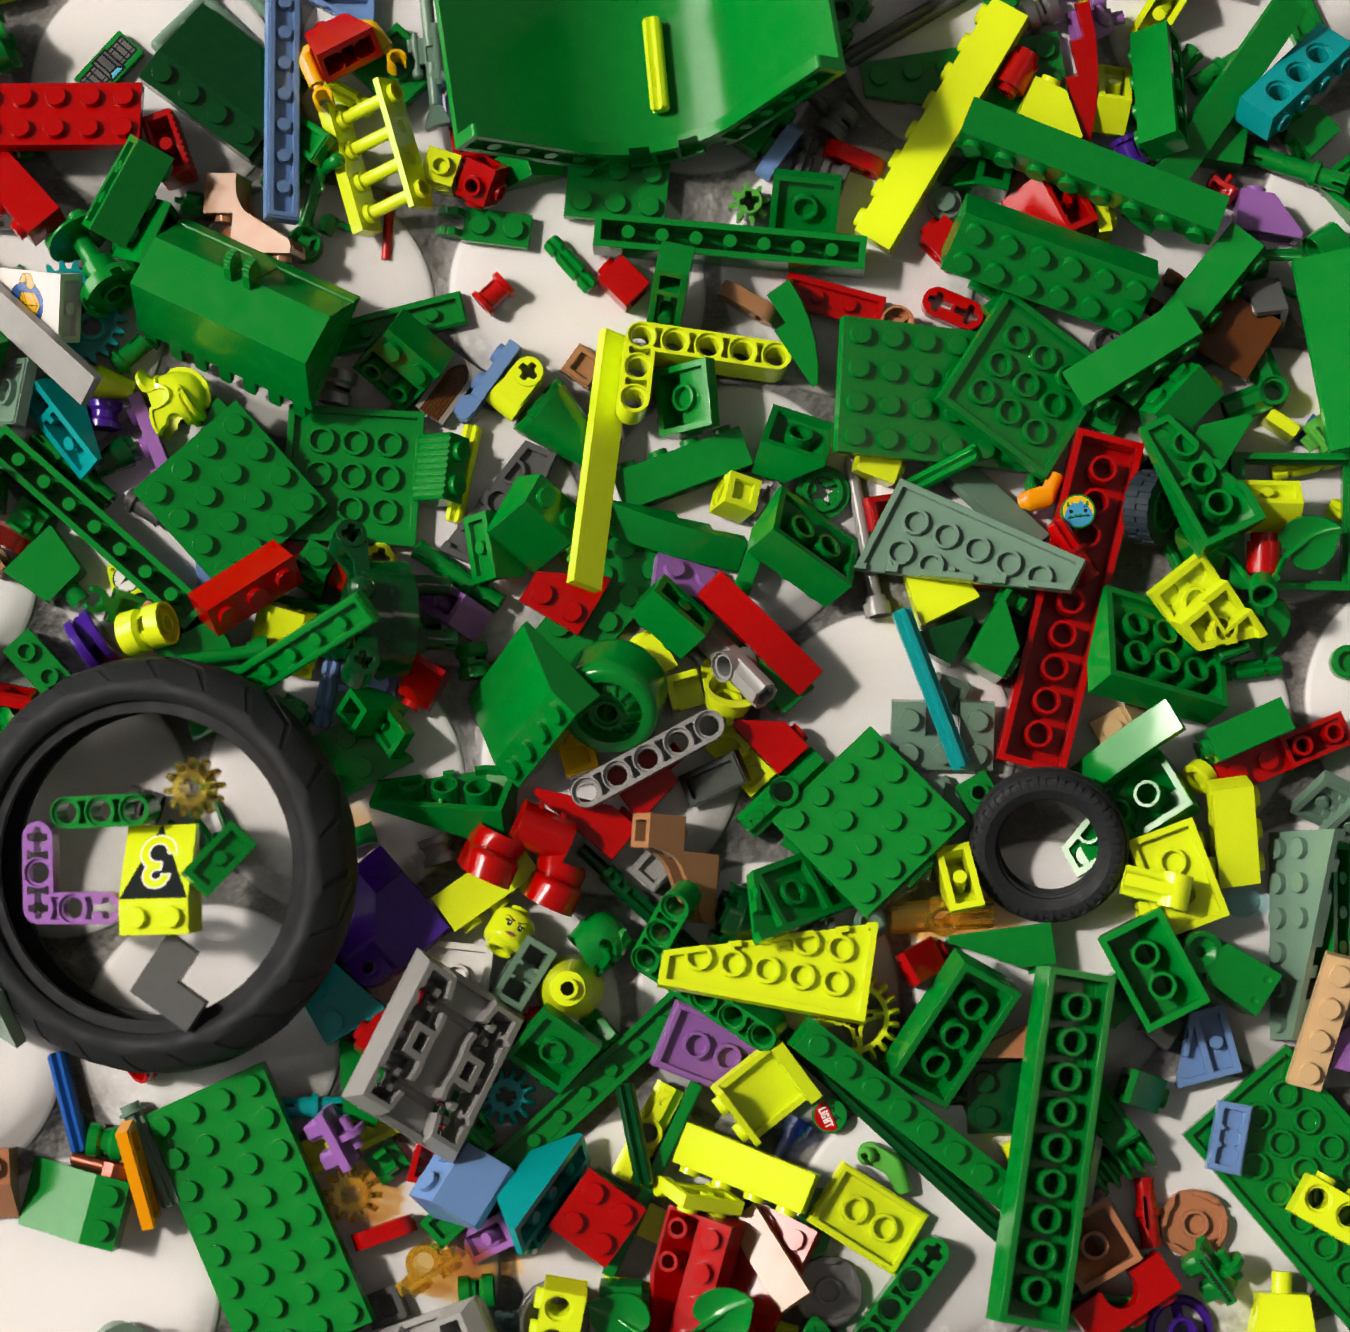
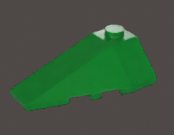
M1170 414L1138 428L1137 431L1178 523L1198 559L1229 545L1267 518L1250 487L1242 480L1238 481L1224 468L1225 465L1218 458L1214 459L1199 445V441Z
M1161 748L1159 752L1135 766V771L1121 779L1112 791H1108L1123 814L1129 840L1184 819L1194 818L1204 811L1186 780ZM1087 818L1061 847L1077 878L1083 877L1090 870L1098 853L1097 836Z
M496 765L474 766L475 772L455 774L453 769L443 771V776L424 779L423 776L418 774L379 780L369 801L370 808L464 838H468L469 833L480 822L489 829L507 837L516 819L518 788Z

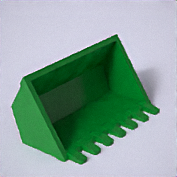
M185 217L179 220L172 228L155 236L130 282L136 313V326L138 330L145 333V339L152 348L158 350L161 346V341L169 344L171 356L180 361L185 358V352L192 354L197 369L207 372L211 363L218 367L220 379L229 384L233 382L235 374L243 378L245 391L253 395L258 393L259 386L268 390L269 401L279 407L283 404L284 398L293 401L294 413L302 418H306L309 409L312 410L315 406L360 300L358 295Z

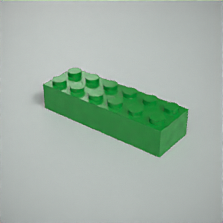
M969 193L964 198L941 252V270L1123 334L1137 325L1159 282L1158 260Z

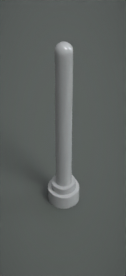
M848 458L844 462V470L850 487V502L861 555L870 537L862 501L864 497L860 477L850 473L854 459ZM864 572L868 597L865 598L866 604L863 605L865 619H877L891 615L890 600H886L885 594L881 593L878 574Z

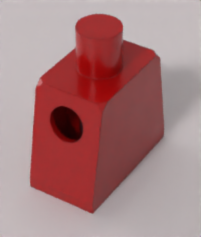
M675 742L669 745L672 751L682 752ZM643 751L638 757V764L644 769H651L658 762L657 755L652 751ZM683 760L619 794L632 813L652 812L678 783V779L671 769ZM621 767L612 768L607 774V779L612 785H622L627 779V772Z

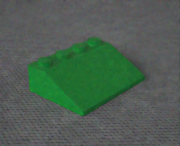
M1105 585L1102 588L1087 660L1088 693L1145 709H1151L1164 699H1167L1179 718L1204 725L1229 707L1225 662L1218 664L1211 649L1203 651L1194 649L1171 626L1149 597Z
M526 621L474 689L468 701L494 764L519 788L543 769L600 697V694Z

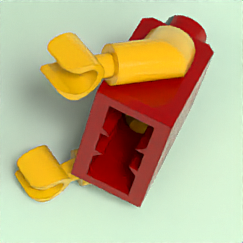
M344 13L329 21L318 22L313 29L304 34L307 45L302 48L299 66L309 88L314 89L312 99L317 111L322 113L319 103L323 99H329L333 108L335 107L333 94L329 88L323 87L324 83L329 84L382 57L383 54L387 57V71L389 74L397 75L395 63H400L407 69L405 52L401 49L392 48L393 42L374 20L357 19Z

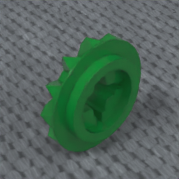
M824 466L802 475L797 482L795 493L800 499L829 519L835 518L846 508L850 498V487L847 479L839 470L830 466ZM816 480L823 488L836 487L828 494L829 506L822 498L810 500L817 492Z

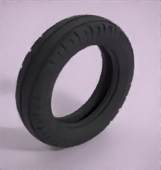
M1044 766L1029 768L1014 773L1000 781L980 802L973 816L969 831L968 842L979 883L984 891L1008 912L1036 922H1063L1076 919L1093 911L1104 903L1117 888L1128 862V829L1123 814L1115 800L1101 785L1079 772L1061 767ZM1039 800H1055L1069 804L1079 810L1093 826L1098 840L1097 857L1090 870L1075 883L1056 889L1038 888L1016 877L1004 862L999 844L1002 827L1011 814L1028 803Z

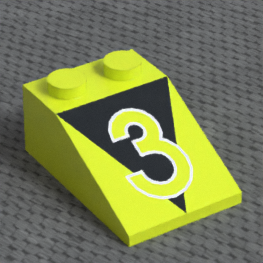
M199 824L139 825L128 827L118 899L120 936L191 934L203 931L202 895L181 875V872L200 853Z

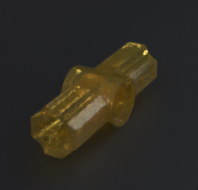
M940 894L921 901L889 902L887 907L889 931L891 934L933 932L938 936H948L956 930L993 928L995 923L994 901L990 896L983 897L985 902L984 908L950 914ZM939 912H948L944 918L934 919Z

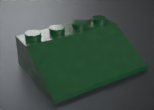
M201 3L159 48L138 77L144 86L250 165H252L264 149L265 49L205 4ZM300 76L301 99L309 89L306 80Z

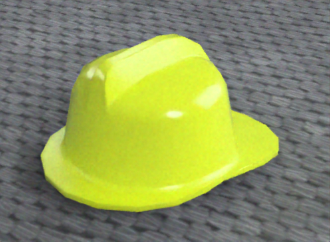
M708 658L704 660L701 665V677L705 691V705L708 710L718 712L724 719L725 725L730 726L734 719L743 717L749 711L750 706L753 705L730 681L720 682L717 680L711 669V661Z

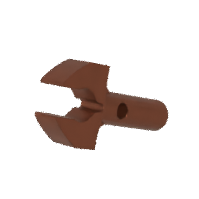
M81 1152L71 1154L70 1163L72 1165L100 1172L101 1175L120 1180L127 1179L123 1162L86 1156V1154Z

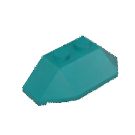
M575 1133L532 1149L523 1162L518 1165L512 1177L496 1197L517 1254H537L553 1232L548 1227L549 1223L582 1178L583 1169H587L591 1161L583 1134Z

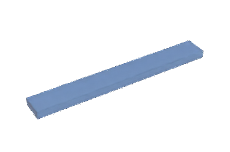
M265 0L263 220L297 225L300 221L299 58L301 54V0Z

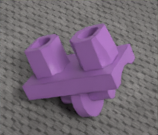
M334 1102L325 1105L304 1126L303 1130L310 1141L315 1142L324 1138L329 1147L320 1153V1161L326 1171L340 1168L345 1173L352 1170L353 1164L363 1157L359 1148L364 1143L359 1134L366 1129V1125L363 1121L353 1124L348 1114L341 1116Z

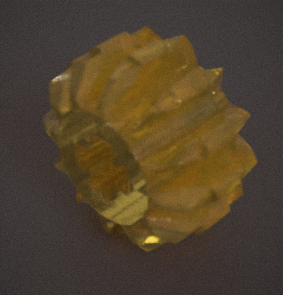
M196 757L188 758L186 764L177 762L174 765L177 774L168 773L165 776L168 781L173 783L172 787H167L163 791L165 794L174 795V798L170 800L168 805L171 808L180 806L179 815L183 817L191 813L196 819L202 818L204 811L208 814L214 813L216 811L214 802L221 803L224 801V797L217 793L218 789H223L227 785L226 782H217L216 780L222 770L219 768L210 770L211 761L208 759H203L199 763ZM191 784H199V792H192Z
M356 1163L353 1164L354 1167L350 1170V1176L347 1172L343 1173L340 1168L337 1169V1174L341 1181L334 1176H329L327 1182L334 1186L335 1189L323 1191L324 1196L334 1197V1201L328 1203L329 1209L331 1210L336 1206L340 1208L335 1215V1219L341 1220L345 1213L348 1212L349 1224L356 1222L357 1212L363 1221L368 1220L369 1213L365 1207L371 1211H378L379 1205L372 1201L371 1198L383 1197L382 1191H372V1187L380 1183L379 1177L368 1181L367 1177L371 1173L369 1167H366L359 1176V1168ZM356 1185L361 1190L357 1192V1194H361V1199H355L350 1202L346 1198L349 1193H345V1189H350Z

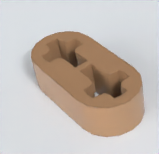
M725 280L716 294L727 305L765 326L772 327L779 315L773 304L730 280Z

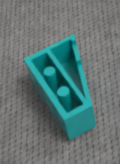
M336 960L323 984L305 1006L326 1045H332L356 1031L364 1019L370 1022L375 1014L387 1007L365 986L357 982Z

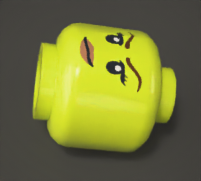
M512 905L511 908L500 907L496 909L484 930L487 948L502 958L509 959L520 948L526 935L533 936L535 926L529 919V912L518 905Z

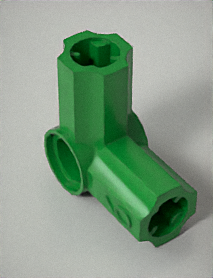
M1270 347L1250 377L1252 386L1225 395L1219 399L1221 411L1225 419L1245 414L1256 417L1269 412L1271 409L1278 411L1286 403L1290 392L1289 384L1282 377ZM1270 387L1276 388L1281 393V398L1275 401L1269 400L1264 395V390Z

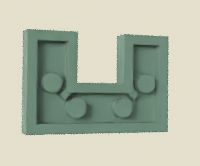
M891 699L890 746L915 770H952L938 734H926L925 700ZM960 700L959 734L970 760V765L960 770L993 771L994 701Z

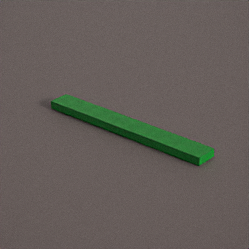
M1294 0L1270 1L1188 118L1190 148L1160 158L1155 168L1190 180L1236 114L1240 97L1265 73L1307 13L1305 8ZM1123 214L1120 215L1147 236H1150L1156 228L1153 223L1140 218L1132 219Z

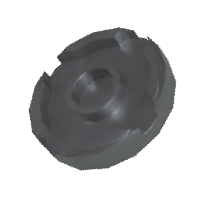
M820 1256L807 1263L802 1276L813 1293L797 1304L800 1312L808 1319L812 1315H816L827 1326H838L848 1322L858 1311L863 1301V1283L858 1271L848 1261L836 1256Z

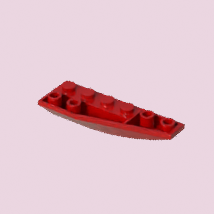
M676 1204L668 1205L650 1271L649 1311L651 1321L648 1326V1332H691L701 1324L694 1317L692 1307L696 1299L705 1291L718 1287L729 1288L747 1222L728 1215L726 1218H717L709 1215L706 1211H697L696 1215L687 1214L679 1211Z

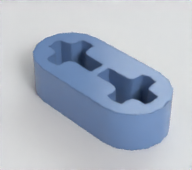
M790 122L763 157L755 170V174L767 183H770L773 180L774 168H782L801 141L805 131Z

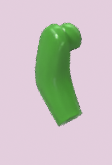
M873 1141L864 1142L860 1145L857 1152L858 1161L863 1165H869L885 1173L897 1195L913 1190L908 1168L903 1157Z

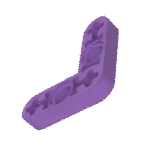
M36 821L28 824L22 835L23 911L27 920L34 924H110L119 922L118 892L60 891L58 830L49 821ZM40 827L41 833L47 834V840L41 843L39 840H34V833L40 832ZM33 852H48V857H33ZM39 862L44 863L49 869V876L44 882L37 881L33 875V869ZM49 887V892L34 893V888L40 889ZM73 897L78 898L83 904V912L78 918L72 917L67 910L68 902ZM41 901L42 904L48 905V911L42 914L40 911H35V904H39ZM108 901L110 904L116 905V911L111 912L110 915L108 911H93V905L105 904Z

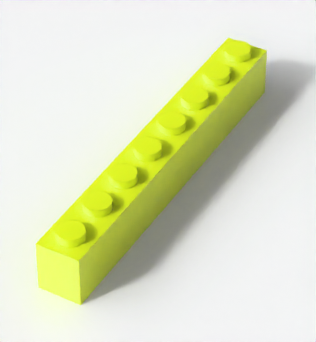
M991 0L988 5L985 3L981 5L974 18V22L977 23L971 34L966 32L957 46V51L960 52L954 63L949 61L939 77L943 82L937 92L931 91L926 97L922 109L925 110L919 121L914 119L905 134V138L908 140L902 151L898 148L894 151L887 165L891 168L885 179L879 178L870 193L874 198L868 208L862 207L853 221V225L856 226L854 230L856 235L867 236L868 244L889 256L894 252L956 148L954 145L973 98L985 99L994 84L993 80L1010 51L1014 50L1029 25L1028 15L1001 0Z

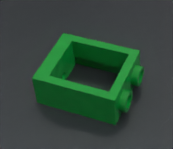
M1279 697L1193 735L1196 740L1193 743V748L1198 759L1213 765L1295 729V726L1282 698Z

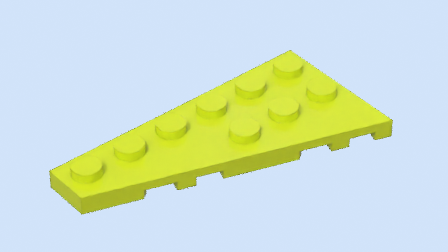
M879 921L850 927L849 925L835 927V929L820 931L809 930L788 933L757 946L754 945L753 940H735L717 945H699L664 950L661 957L657 987L863 1025L866 1019Z

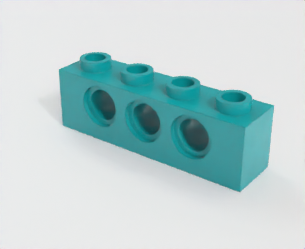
M1319 23L1240 97L1234 120L1266 141L1277 131L1279 133L1283 132L1297 112L1303 113L1317 93L1322 95L1335 76H1342L1350 66V41Z

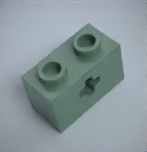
M527 934L517 952L508 959L491 987L490 993L519 1012H522L555 958L557 951L536 937Z

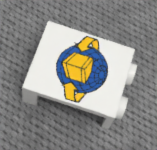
M0 267V283L63 341L66 343L80 342L82 303L79 295L82 289L83 274L24 270L22 267Z

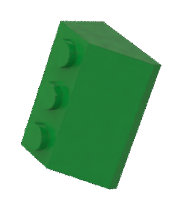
M782 485L777 489L751 529L747 552L757 561L764 563L778 573L782 579L789 581L799 588L810 599L817 601L826 608L852 587L859 544L858 540Z
M1161 906L1137 916L1098 937L1103 951L1147 1033L1211 1002Z

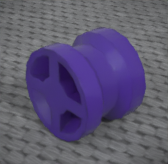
M91 399L88 407L91 409L90 421L93 430L106 432L120 431L121 423L118 421V414L123 409V403L109 399Z

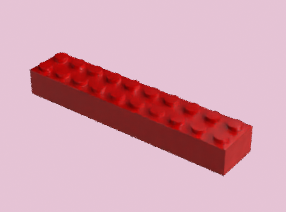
M1080 427L1076 429L1072 436L1063 473L1064 479L1058 493L1052 522L1060 518V507L1069 496L1082 494L1092 500L1096 510L1093 521L1086 528L1073 530L1080 543L1085 542V550L1101 573L1084 584H1081L1079 579L1072 594L1034 591L1018 656L1020 661L1015 669L993 762L1024 770L1044 766L1067 767L1088 681L1087 660L1102 588L1105 585L1111 586L1124 532L1122 508L1125 492L1129 487L1130 480L1134 478V475L1139 470L1144 450L1143 443ZM1049 533L1047 543L1058 547Z

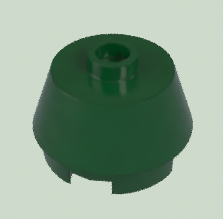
M731 881L729 886L731 890L729 892L722 890L717 898L718 909L715 915V930L711 928L708 930V938L719 944L735 940H753L747 883L738 884Z

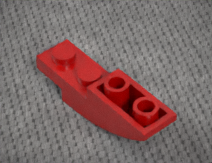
M1339 711L1214 764L1212 767L1217 774V778L1247 775L1252 784L1256 785L1350 745V730L1342 712Z

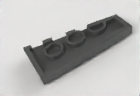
M525 440L501 470L496 480L478 499L479 501L467 516L485 510H498L517 476L541 473L547 478L557 458V454ZM462 520L450 538L440 547L439 551L470 565Z

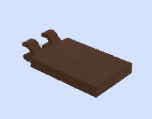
M1168 268L1161 280L1164 286L1176 291L1186 278L1175 270ZM1151 297L1145 307V313L1151 317L1159 312L1164 304ZM1237 297L1233 302L1228 300L1220 311L1223 314L1213 328L1209 329L1206 327L1203 330L1204 339L1200 342L1201 346L1194 353L1248 382L1283 326V321L1272 315L1254 316L1251 303Z

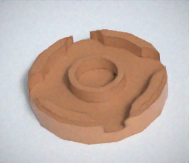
M1195 1188L1180 1190L1170 1196L1161 1208L1162 1215H1159L1160 1235L1168 1248L1180 1256L1195 1250L1196 1239L1204 1235L1216 1251L1221 1248L1227 1238L1229 1220L1226 1210L1220 1200L1207 1191Z

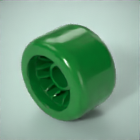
M606 639L583 648L570 665L600 694V697L573 729L571 735L592 749L608 753L629 751L646 742L658 727L668 696L667 678L659 661L642 646L626 640Z

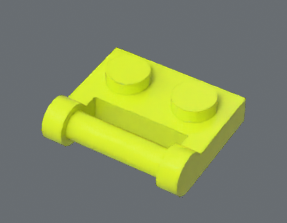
M661 1175L657 1176L653 1182L654 1195L657 1197H668L677 1204V1209L681 1212L696 1215L697 1211H706L709 1215L717 1218H726L727 1214L742 1215L745 1202L730 1191L712 1185L711 1182H707L705 1185L674 1181L668 1176Z

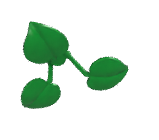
M1307 515L1287 522L1278 534V541H1280L1281 547L1286 552L1282 554L1273 574L1259 571L1251 576L1248 575L1236 556L1229 551L1235 545V541L1206 555L1216 571L1223 566L1225 557L1230 559L1242 576L1243 582L1248 584L1250 600L1243 602L1245 608L1253 610L1268 633L1263 638L1247 639L1251 648L1260 658L1265 659L1280 645L1290 627V609L1285 601L1277 598L1276 582L1280 580V574L1287 559L1291 556L1292 563L1303 570H1315L1327 564L1336 551L1338 539L1342 532L1341 526L1335 521L1322 516ZM1181 527L1177 528L1175 531L1176 545L1182 556L1187 560L1194 554V551Z
M728 1287L712 1288L705 1291L696 1299L692 1307L694 1317L701 1324L691 1332H702L703 1330L705 1332H748L754 1308L752 1298L740 1290ZM617 1292L594 1299L587 1305L589 1317L596 1332H643L651 1321L650 1311L646 1303L633 1293Z

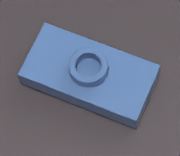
M1217 1099L1205 1169L1241 1176L1253 1106Z

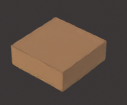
M579 343L561 368V373L589 391L593 382L596 354Z

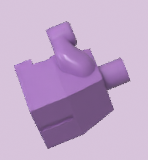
M1089 0L1096 40L1114 32V26L1125 24V16L1122 10L1111 13V8L1104 9L1103 7L1106 6V0ZM1075 10L1065 13L1070 40L1081 37Z

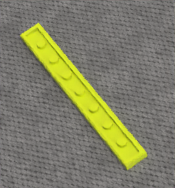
M609 328L600 330L598 335L567 575L568 584L592 593L602 591L623 423L618 419L615 408L622 349L626 336Z

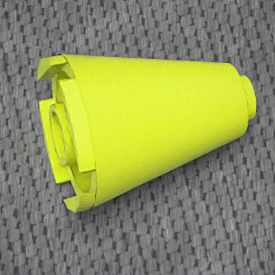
M565 954L555 957L536 987V996L541 1008L546 1003H549L576 1023L583 1021L593 1010L600 1007L605 992L602 975L599 978L597 977L596 966L589 968L583 957L576 954ZM564 982H571L574 985L575 990L573 994L567 996L562 993L561 987Z

